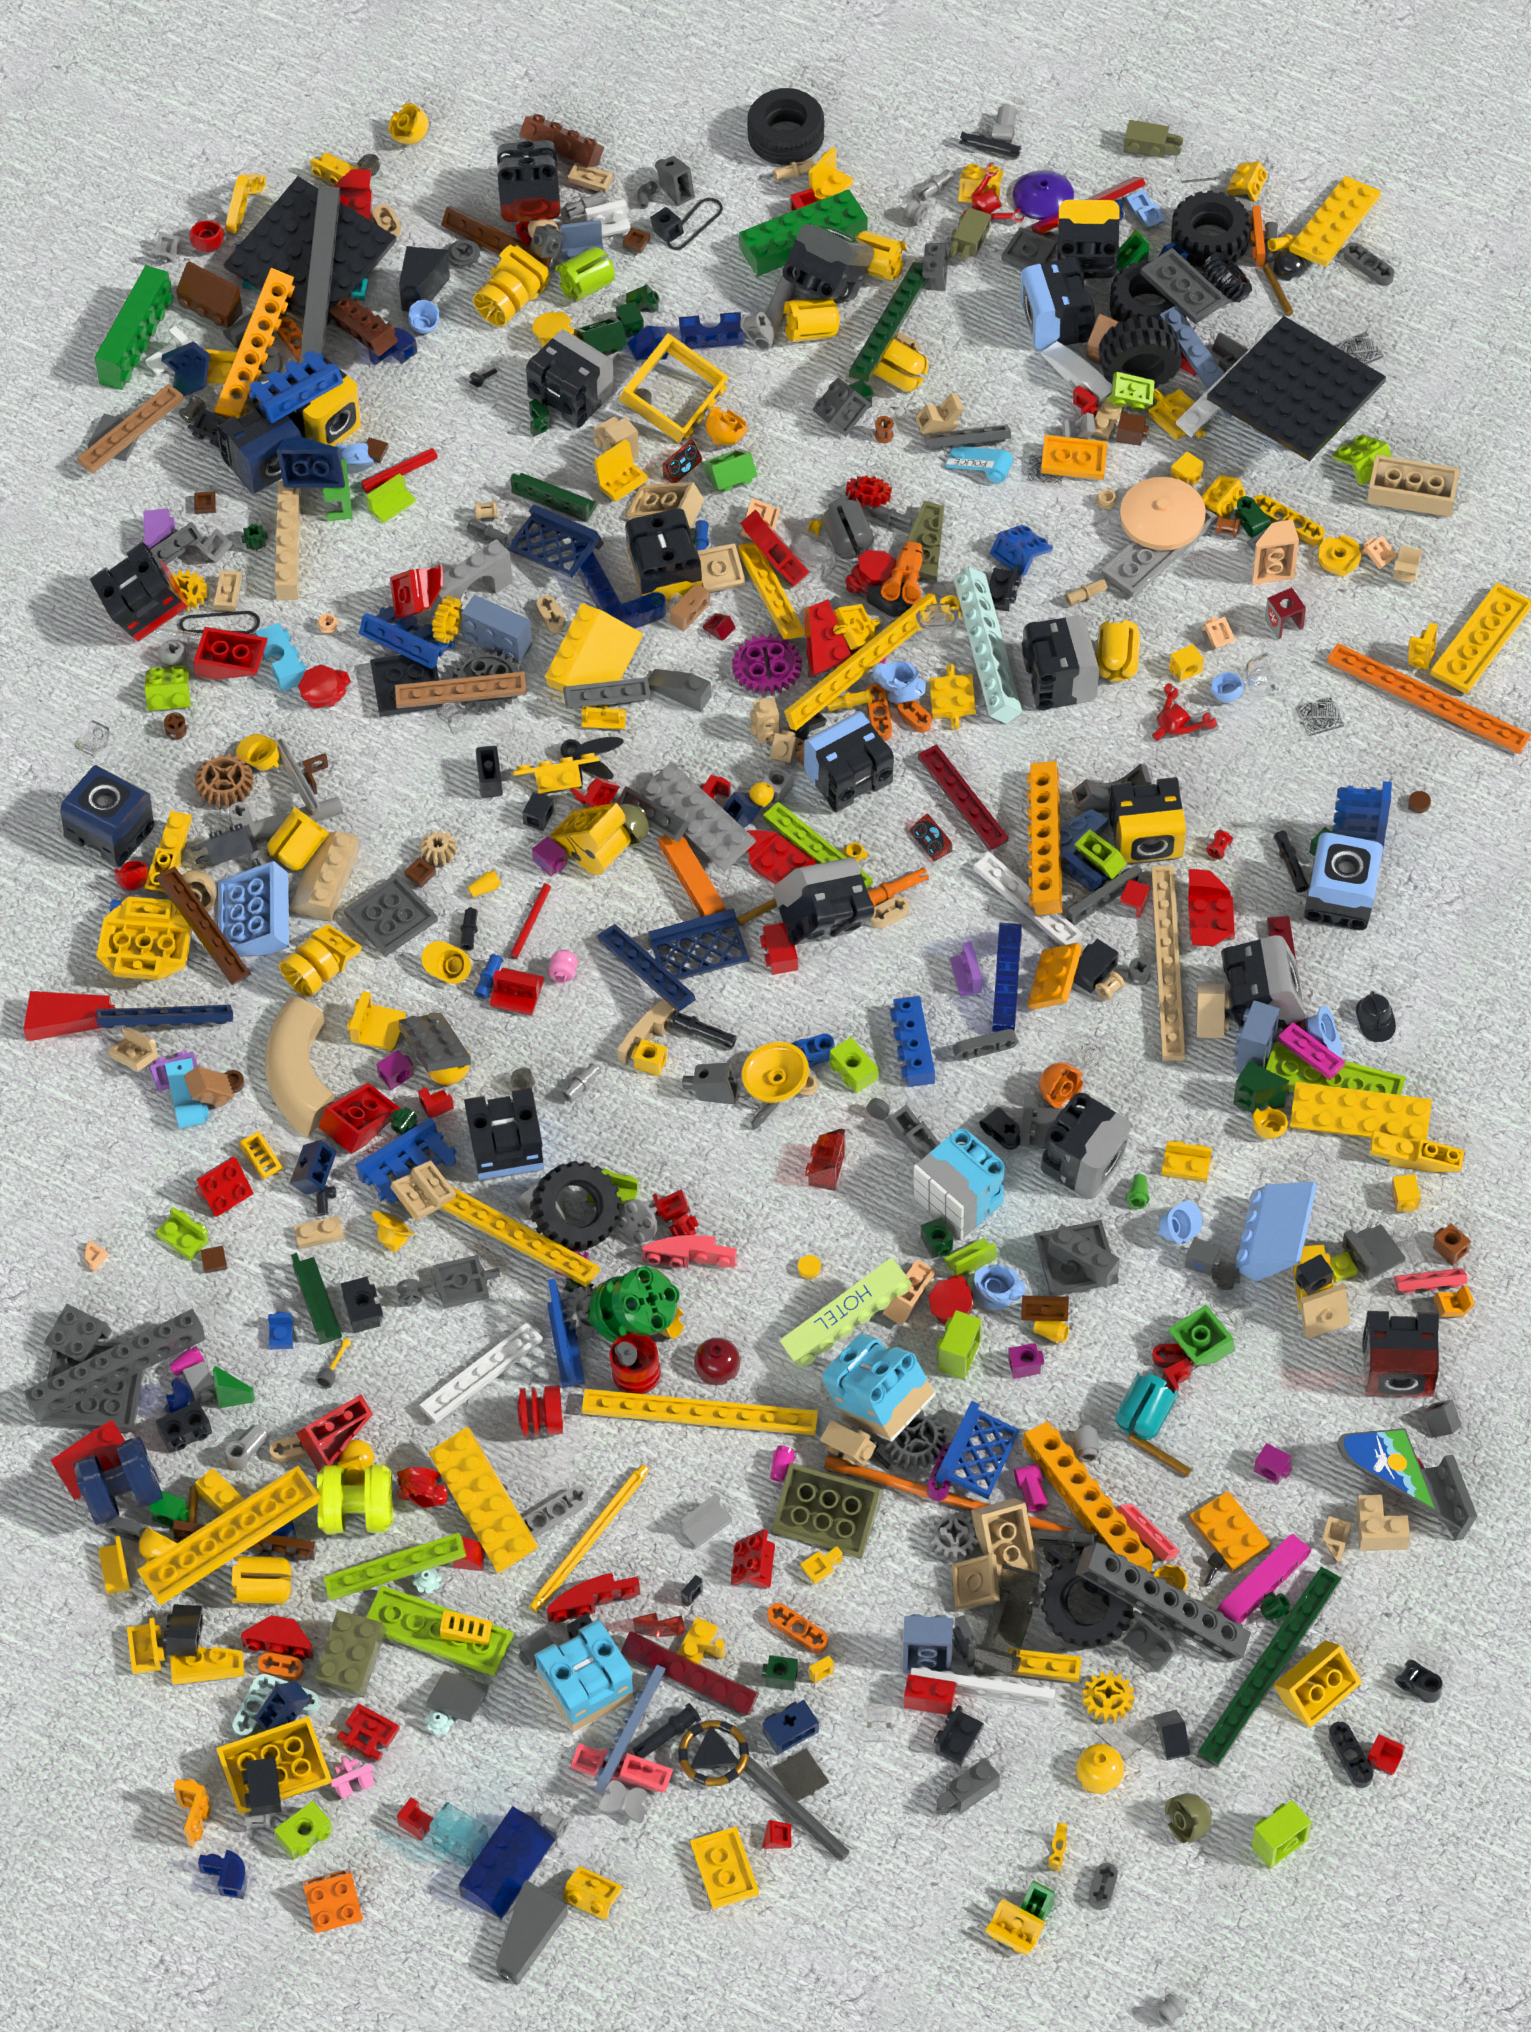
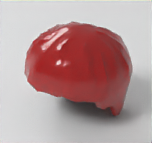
M205 220L196 222L189 231V240L196 250L209 253L220 248L225 234L219 223Z

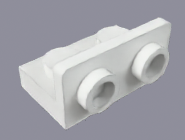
M625 199L585 209L586 222L601 221L602 237L627 232L631 229L627 218Z

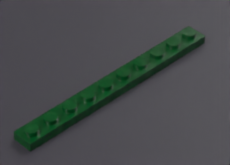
M913 262L852 364L849 370V377L866 382L870 381L929 278H923V263Z
M1322 1566L1319 1568L1198 1750L1197 1756L1217 1768L1220 1766L1341 1583V1577Z

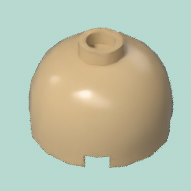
M197 870L182 874L183 879L206 911L209 912L215 903L217 894L212 878L206 873Z

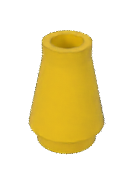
M487 870L467 887L473 898H475L476 896L498 890L497 887L502 884L494 870L489 872Z
M1035 1321L1033 1333L1057 1344L1060 1342L1065 1343L1069 1334V1325L1065 1324L1064 1321Z

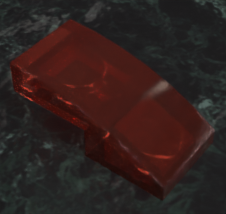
M656 1613L633 1618L634 1632L641 1635L668 1637L685 1634L682 1615L658 1621Z

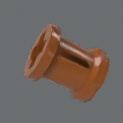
M880 416L875 421V428L877 429L875 431V439L879 443H889L894 437L892 431L894 422L892 418Z
M1219 515L1215 533L1230 534L1237 538L1240 519L1231 520Z

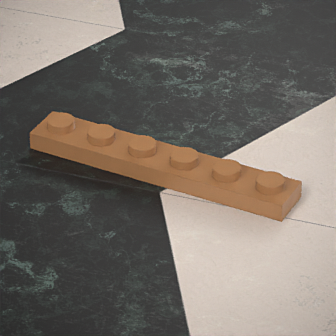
M167 384L77 458L78 463L94 474L184 400L183 394Z
M525 672L395 685L397 708L527 695Z

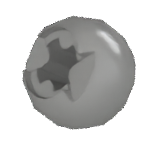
M168 640L160 647L159 657L165 665L170 667L180 665L186 658V649L180 641Z

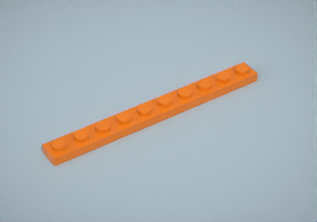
M1339 643L1336 644L1327 658L1328 664L1519 755L1530 740L1531 734Z

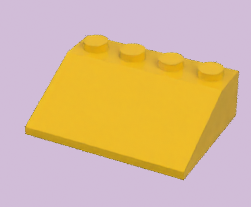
M581 603L545 675L548 686L563 692L565 686L621 680L643 637V633L602 610ZM601 705L599 707L606 709L609 705Z
M309 1716L216 1748L224 1776L239 1815L251 1811V1808H246L245 1793H249V1787L244 1785L242 1770H247L246 1761L275 1757L281 1800L332 1783Z

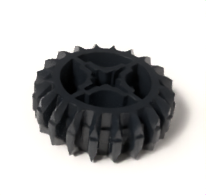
M1215 252L1202 264L1205 275L1228 299L1240 303L1250 295L1249 293L1252 291L1250 280L1242 272V269L1226 255Z

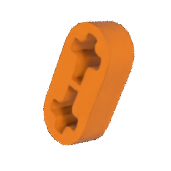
M917 701L898 704V715L915 731L925 733L931 729L932 717ZM918 719H919L920 721L926 720V723H925V724H924L923 722L918 723Z
M265 1653L258 1660L261 1674H268L289 1682L298 1681L304 1674L302 1662L295 1657ZM273 1661V1665L266 1669L265 1664ZM292 1665L296 1666L297 1670L289 1673L288 1669H291Z

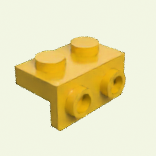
M1260 161L1238 164L1226 189L1228 195L1248 194L1251 202H1256L1267 179V172L1262 167Z
M154 1617L149 1618L150 1624L127 1627L133 1675L162 1670L161 1661H165L163 1646L159 1647L158 1639H162L161 1626L155 1624Z
M1002 1899L985 1932L992 1939L1011 1946L1014 1951L1028 1955L1036 1947L1046 1922Z

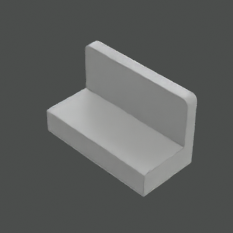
M714 1494L680 1520V1533L694 1549H697L732 1522V1517L720 1505V1497Z

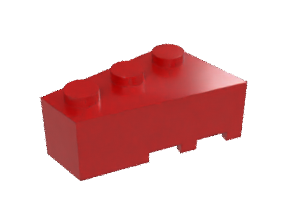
M829 599L804 609V627L807 641L806 654L809 668L808 678L840 666L851 657V653L843 634H835L834 632L836 631H833L834 626L839 624Z
M362 1394L296 1432L297 1437L318 1472L325 1465L333 1464V1461L343 1452L347 1444L357 1435L373 1413Z

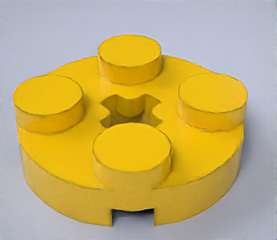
M1340 535L1339 538L1328 537L1319 546L1318 563L1328 572L1344 577L1359 566L1361 560L1360 546L1353 538L1345 535ZM1341 552L1344 553V554H1343V557H1337V556L1335 555V553H1337V554H1340Z

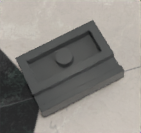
M962 1615L955 1618L952 1643L956 1652L960 1651L963 1658H967V1666L970 1668L977 1665L978 1643L977 1641L973 1642L974 1635L965 1616Z

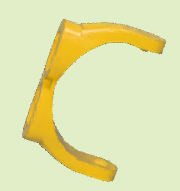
M1057 1823L1056 1833L1052 1841L1054 1854L1048 1859V1868L1055 1872L1061 1869L1063 1854L1066 1849L1067 1824ZM1057 1842L1063 1843L1061 1850L1056 1848Z

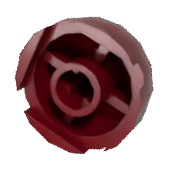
M719 1337L705 1340L698 1346L695 1353L694 1369L705 1383L724 1385L728 1380L734 1379L738 1375L740 1370L739 1352L732 1342Z

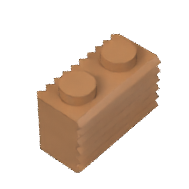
M196 1066L184 1075L192 1100L208 1103L215 1107H222L234 1097V1094H232L233 1090H231L232 1086H229L230 1082H228L229 1079L226 1074Z

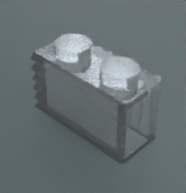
M800 533L790 544L789 549L811 573L825 580L835 569V552L814 541L811 537H807L804 533Z

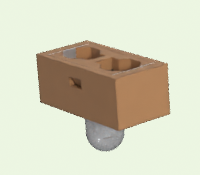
M696 583L685 595L678 592L673 593L670 601L675 606L670 610V623L684 632L710 605V591Z

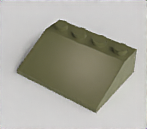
M790 1463L771 1532L828 1549L838 1547L842 1553L862 1558L880 1507L884 1488L797 1463Z

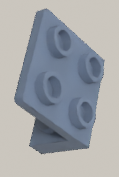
M600 220L560 225V233L564 235L561 244L563 262L591 247H599L604 250Z

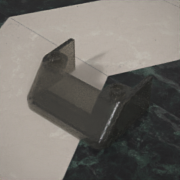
M1006 1564L1002 1565L1001 1587L999 1591L1000 1601L995 1603L982 1645L976 1644L974 1675L992 1677L1012 1675L1013 1671L1018 1672L1022 1659L1018 1656L1034 1608H1039L1042 1599L1041 1594H1038L1040 1574Z

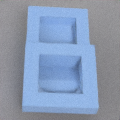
M1144 189L1126 197L1125 202L1146 229L1165 221L1157 204H1152Z

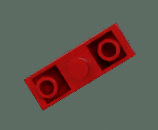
M270 1615L241 1634L243 1647L250 1651L257 1652L263 1650L281 1655H292L300 1660H305L306 1658L313 1659L314 1657L312 1644L295 1619Z

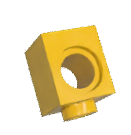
M1191 644L1171 653L1170 663L1168 664L1169 670L1181 682L1203 672L1204 659L1194 644Z
M641 1039L639 1046L634 1047L631 1058L634 1059V1069L660 1076L668 1059L667 1047Z

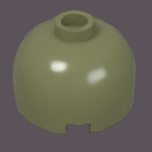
M621 804L619 807L626 818L623 826L631 838V843L628 847L636 848L648 833L649 824L645 816L646 813L639 806Z
M1184 1793L1169 1798L1166 1802L1165 1815L1170 1814L1171 1823H1168V1826L1181 1843H1192L1206 1835L1211 1827L1212 1811L1210 1806L1200 1796Z

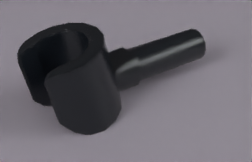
M494 368L481 375L472 372L469 376L472 380L469 383L479 388L484 380L496 374L497 370Z
M869 1439L876 1445L871 1458L874 1457L888 1469L891 1464L877 1452L879 1444L875 1440Z
M1216 1552L1212 1553L1207 1561L1212 1566L1204 1582V1585L1208 1587L1217 1570L1223 1567V1557Z

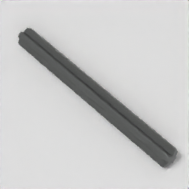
M749 1756L744 1771L837 1860L843 1861L850 1853L849 1850Z

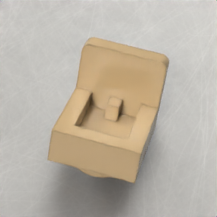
M783 730L782 734L775 733L770 759L787 763L793 762L796 744L800 743V739L795 737L794 732Z

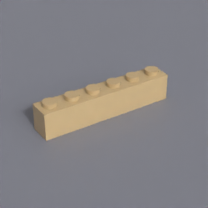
M278 482L275 590L277 600H298L300 488H284L283 482Z

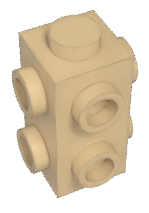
M761 698L753 701V710H750L752 736L756 735L758 743L773 742L775 733H779V712L775 698Z
M831 1420L819 1440L827 1446L825 1450L834 1456H838L839 1453L842 1454V1459L852 1465L858 1462L865 1466L876 1447L869 1440L871 1436L859 1429L857 1433L852 1431L853 1427L843 1421L838 1424Z

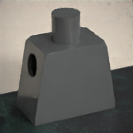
M675 156L665 160L659 159L655 163L661 188L677 206L695 198L689 166Z
M729 1062L698 1064L695 1066L694 1076H683L682 1079L683 1089H694L700 1101L735 1104L738 1084Z

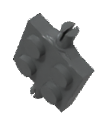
M478 1255L433 1265L435 1283L422 1285L424 1295L438 1292L444 1309L489 1298L487 1280L501 1277L498 1267L485 1271Z

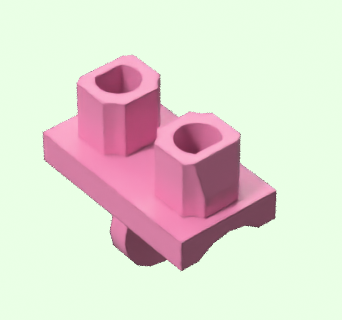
M344 1755L341 1757L342 1764L334 1767L337 1774L346 1771V1774L332 1779V1783H330L331 1789L335 1788L340 1799L353 1795L349 1782L354 1779L358 1780L362 1790L374 1786L371 1763L352 1771L353 1767L359 1765V1761L357 1758L348 1761Z

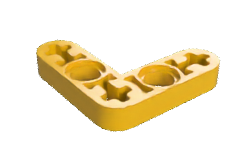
M255 172L240 174L237 177L225 225L227 232L239 233L249 194H257L263 191L266 185L265 175Z

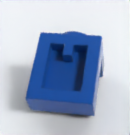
M285 1312L269 1314L270 1350L293 1349L292 1314Z

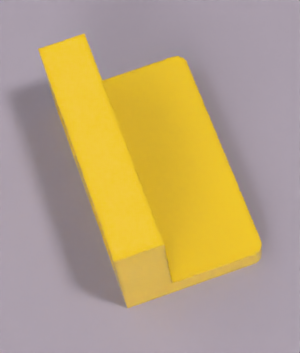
M115 1536V1545L98 1548L107 1594L130 1590L120 1536Z

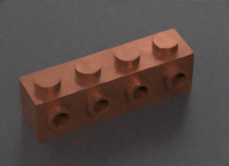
M536 113L531 116H525L519 134L530 141H551L555 144L556 153L586 167L598 166L604 150V146L598 144L596 140L588 137L585 138L579 132L565 129L560 123L550 122L544 116Z
M346 296L328 310L339 328L378 356H381L398 342L394 335L396 333L394 327L389 322L386 324L379 315L375 316L368 307L364 308L357 299L353 300Z

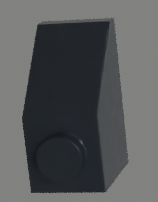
M903 582L901 583L900 595L894 601L886 600L882 596L881 588L883 585L867 586V603L890 617H900L913 606V604L906 603L903 600Z

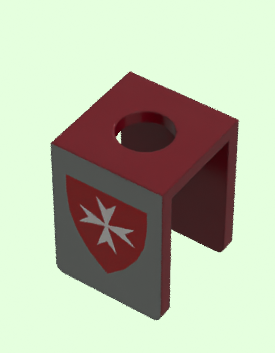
M1292 587L1267 598L1265 621L1277 639L1282 638L1284 619L1289 616L1293 619L1299 630L1304 628L1306 607ZM1284 599H1288L1287 608L1282 607L1280 604Z

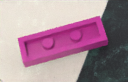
M1293 1022L1278 1036L1279 1043L1329 1080L1345 1066V1061Z

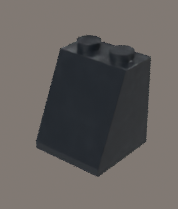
M406 246L399 281L402 311L409 312L411 305L418 300H428L431 302L450 279L448 250Z

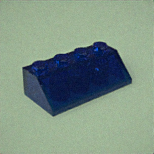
M512 1806L459 1883L460 1896L502 1920L520 1894L525 1880L528 1881L555 1842V1839L533 1817Z

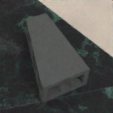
M525 1880L521 1888L496 1962L499 1977L508 1983L512 1981L517 1985L568 1915L567 1904Z

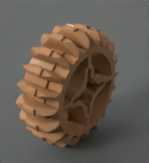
M221 753L218 758L212 755L211 761L204 759V765H199L198 772H195L194 784L197 794L201 796L203 802L208 801L210 807L216 804L218 809L222 805H225L228 809L229 804H234L237 801L244 802L245 796H250V790L254 786V776L251 767L245 763V759L240 760L238 755L232 758L230 753L227 757H223ZM211 777H213L214 779L211 780L212 783L208 785V781ZM241 777L239 783L236 785L235 782H237V778Z

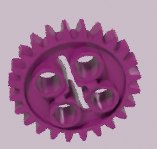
M761 633L759 639L754 635L752 636V641L745 639V646L739 644L738 650L734 651V657L732 658V673H734L735 680L739 679L740 686L745 684L746 691L753 688V694H756L759 690L762 696L765 695L766 691H769L770 695L773 696L775 690L779 694H782V688L789 690V683L795 685L796 678H800V672L802 671V657L799 656V649H795L794 643L789 644L788 639L781 641V635L773 638L772 633L769 634L768 638H765L764 634ZM763 650L767 651L771 679L767 678Z

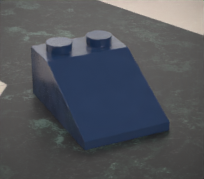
M307 438L283 439L277 448V455L284 488L345 487L338 447Z

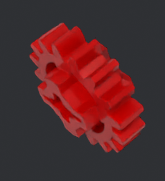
M867 475L857 476V479L851 478L850 482L847 481L845 496H848V500L857 501V498L862 507L868 505L870 508L873 505L880 507L881 504L886 505L887 501L890 502L892 487H889V483H883V479L869 478Z

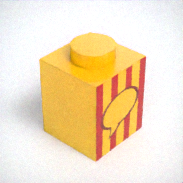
M1416 1175L1393 1177L1391 1192L1396 1212H1412L1415 1209H1419L1421 1196Z

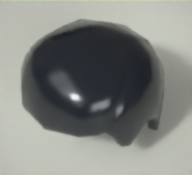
M1284 250L1278 254L1274 262V273L1286 281H1290L1295 276L1300 278L1307 267L1306 259L1289 252V250Z

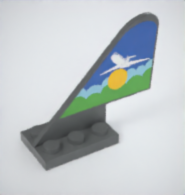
M1405 1428L1345 1433L1339 1437L1337 1448L1350 1465L1446 1521L1448 1531L1452 1533L1454 1541L1464 1539L1476 1520L1477 1513L1453 1454L1444 1456L1437 1467L1421 1469Z

